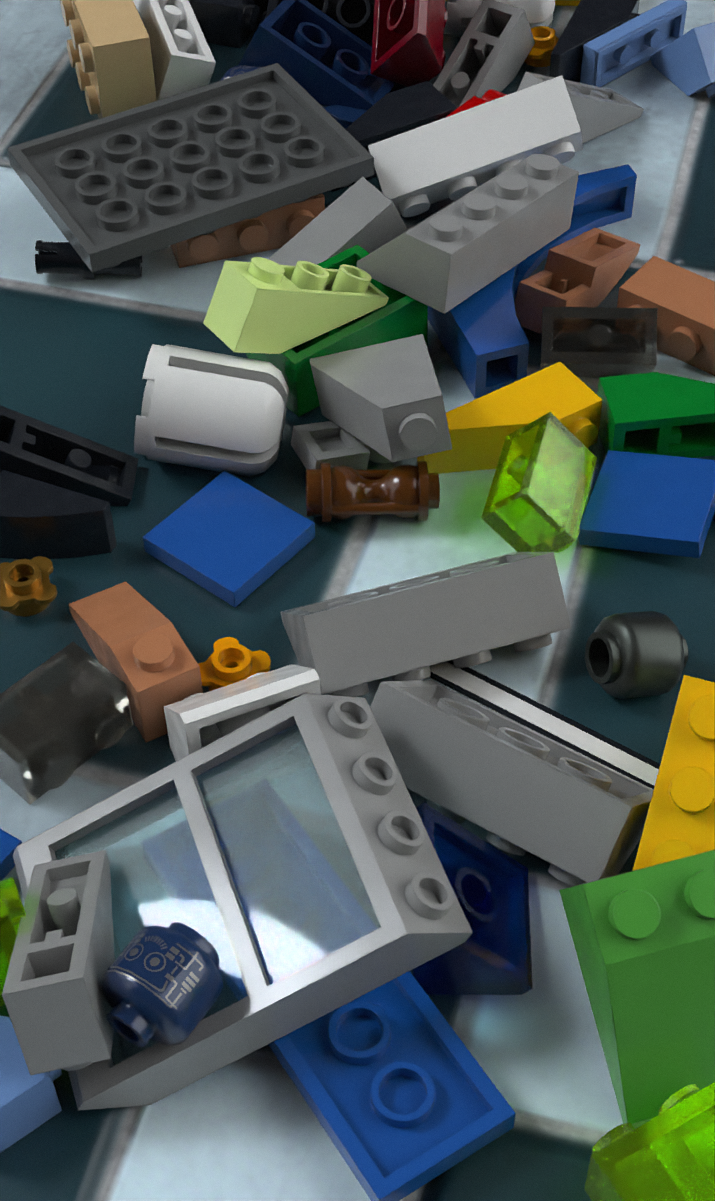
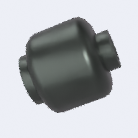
M656 611L616 613L603 618L594 633L588 638L585 647L586 667L594 682L599 683L607 694L615 698L626 699L657 696L670 692L680 680L683 668L688 661V646L683 635L679 633L677 626L665 614Z

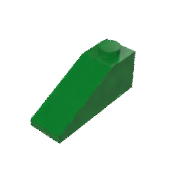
M659 372L599 377L597 395L602 399L598 434L606 455L608 450L688 458L715 456V384Z

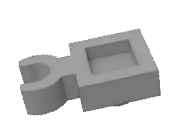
M332 421L293 426L291 446L306 469H320L321 463H330L331 467L341 465L351 467L354 470H367L368 460L376 463H392V461Z

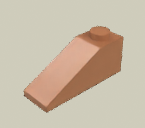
M127 582L120 583L68 604L72 617L145 742L168 734L164 706L182 701L190 695L203 693L200 666L172 622Z

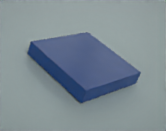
M608 450L577 529L579 544L700 558L715 512V460Z
M224 470L144 535L143 542L146 553L231 606L236 607L315 538V523Z

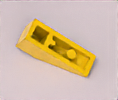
M561 362L555 363L446 412L452 449L419 456L417 461H426L428 473L438 474L553 464L574 453L583 452L591 445L597 443L602 399Z

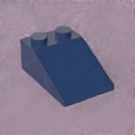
M283 0L258 26L238 64L242 66L266 67L278 63L320 105L325 106L336 104L368 110L388 94L396 84L395 82L370 74L372 47L306 0Z

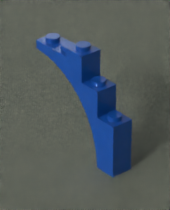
M628 164L578 176L569 230L445 314L428 306V321L474 398L482 397L527 376L529 341L516 316L514 305L519 282L528 278L538 265L547 258L549 249L593 228L632 218L637 175Z

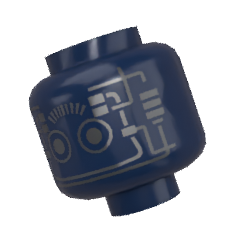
M172 922L169 927L162 925L143 927L104 974L102 990L112 1007L106 1015L109 1024L123 1038L138 1047H145L150 1040L163 1045L182 1044L214 1005L222 992L223 980L217 968L221 958L215 947L195 929L180 922Z

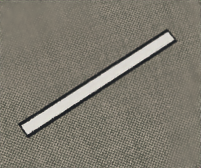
M453 660L429 666L430 678L654 789L660 767L659 763L469 667L454 668Z

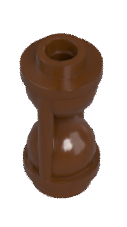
M416 461V465L405 464L393 469L354 470L351 467L341 465L331 467L330 463H321L320 469H306L307 517H321L322 523H331V518L348 519L354 515L394 514L401 518L416 517L417 521H427L428 510L439 508L438 473H428L426 461Z

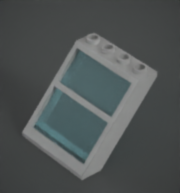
M304 693L18 845L13 853L25 902L34 865L106 850L110 861L115 959L143 927L152 925L169 927L172 922H180L195 929L215 947L221 958L217 968L223 980L222 992L214 1005L182 1044L163 1045L150 1040L145 1047H138L114 1030L110 1059L96 1061L82 1069L68 1071L78 1111L152 1105L466 942L473 933L366 698Z

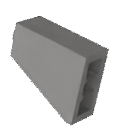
M362 176L275 252L269 260L279 265L296 266L298 261L319 264L355 245H359L371 253L408 229L394 203Z
M423 334L310 359L322 415L390 461L396 462L452 449L442 392Z

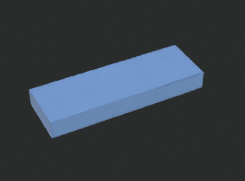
M667 0L584 44L580 83L602 87L651 60L650 56L683 35L687 2L684 0Z

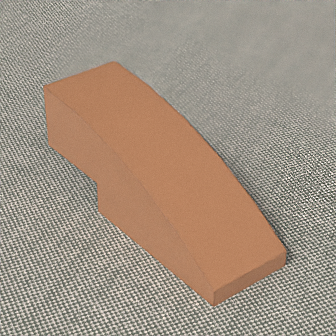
M593 228L549 249L544 270L519 282L514 305L521 327L556 341L571 332L597 308L622 278L638 255L640 244L601 229Z

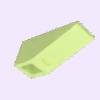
M253 257L250 262L225 260L203 324L233 352L281 354L385 306L389 297L370 283L372 277L366 271L352 265H340L338 270L322 268L317 264L307 261H298L296 266L279 265L262 257Z

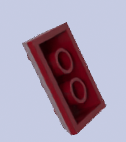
M375 0L370 74L406 87L425 81L429 82L442 71L446 59V53L443 49L444 27L448 18L445 0Z

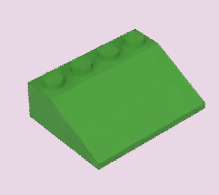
M715 849L559 890L623 1124L630 1125L715 1100Z

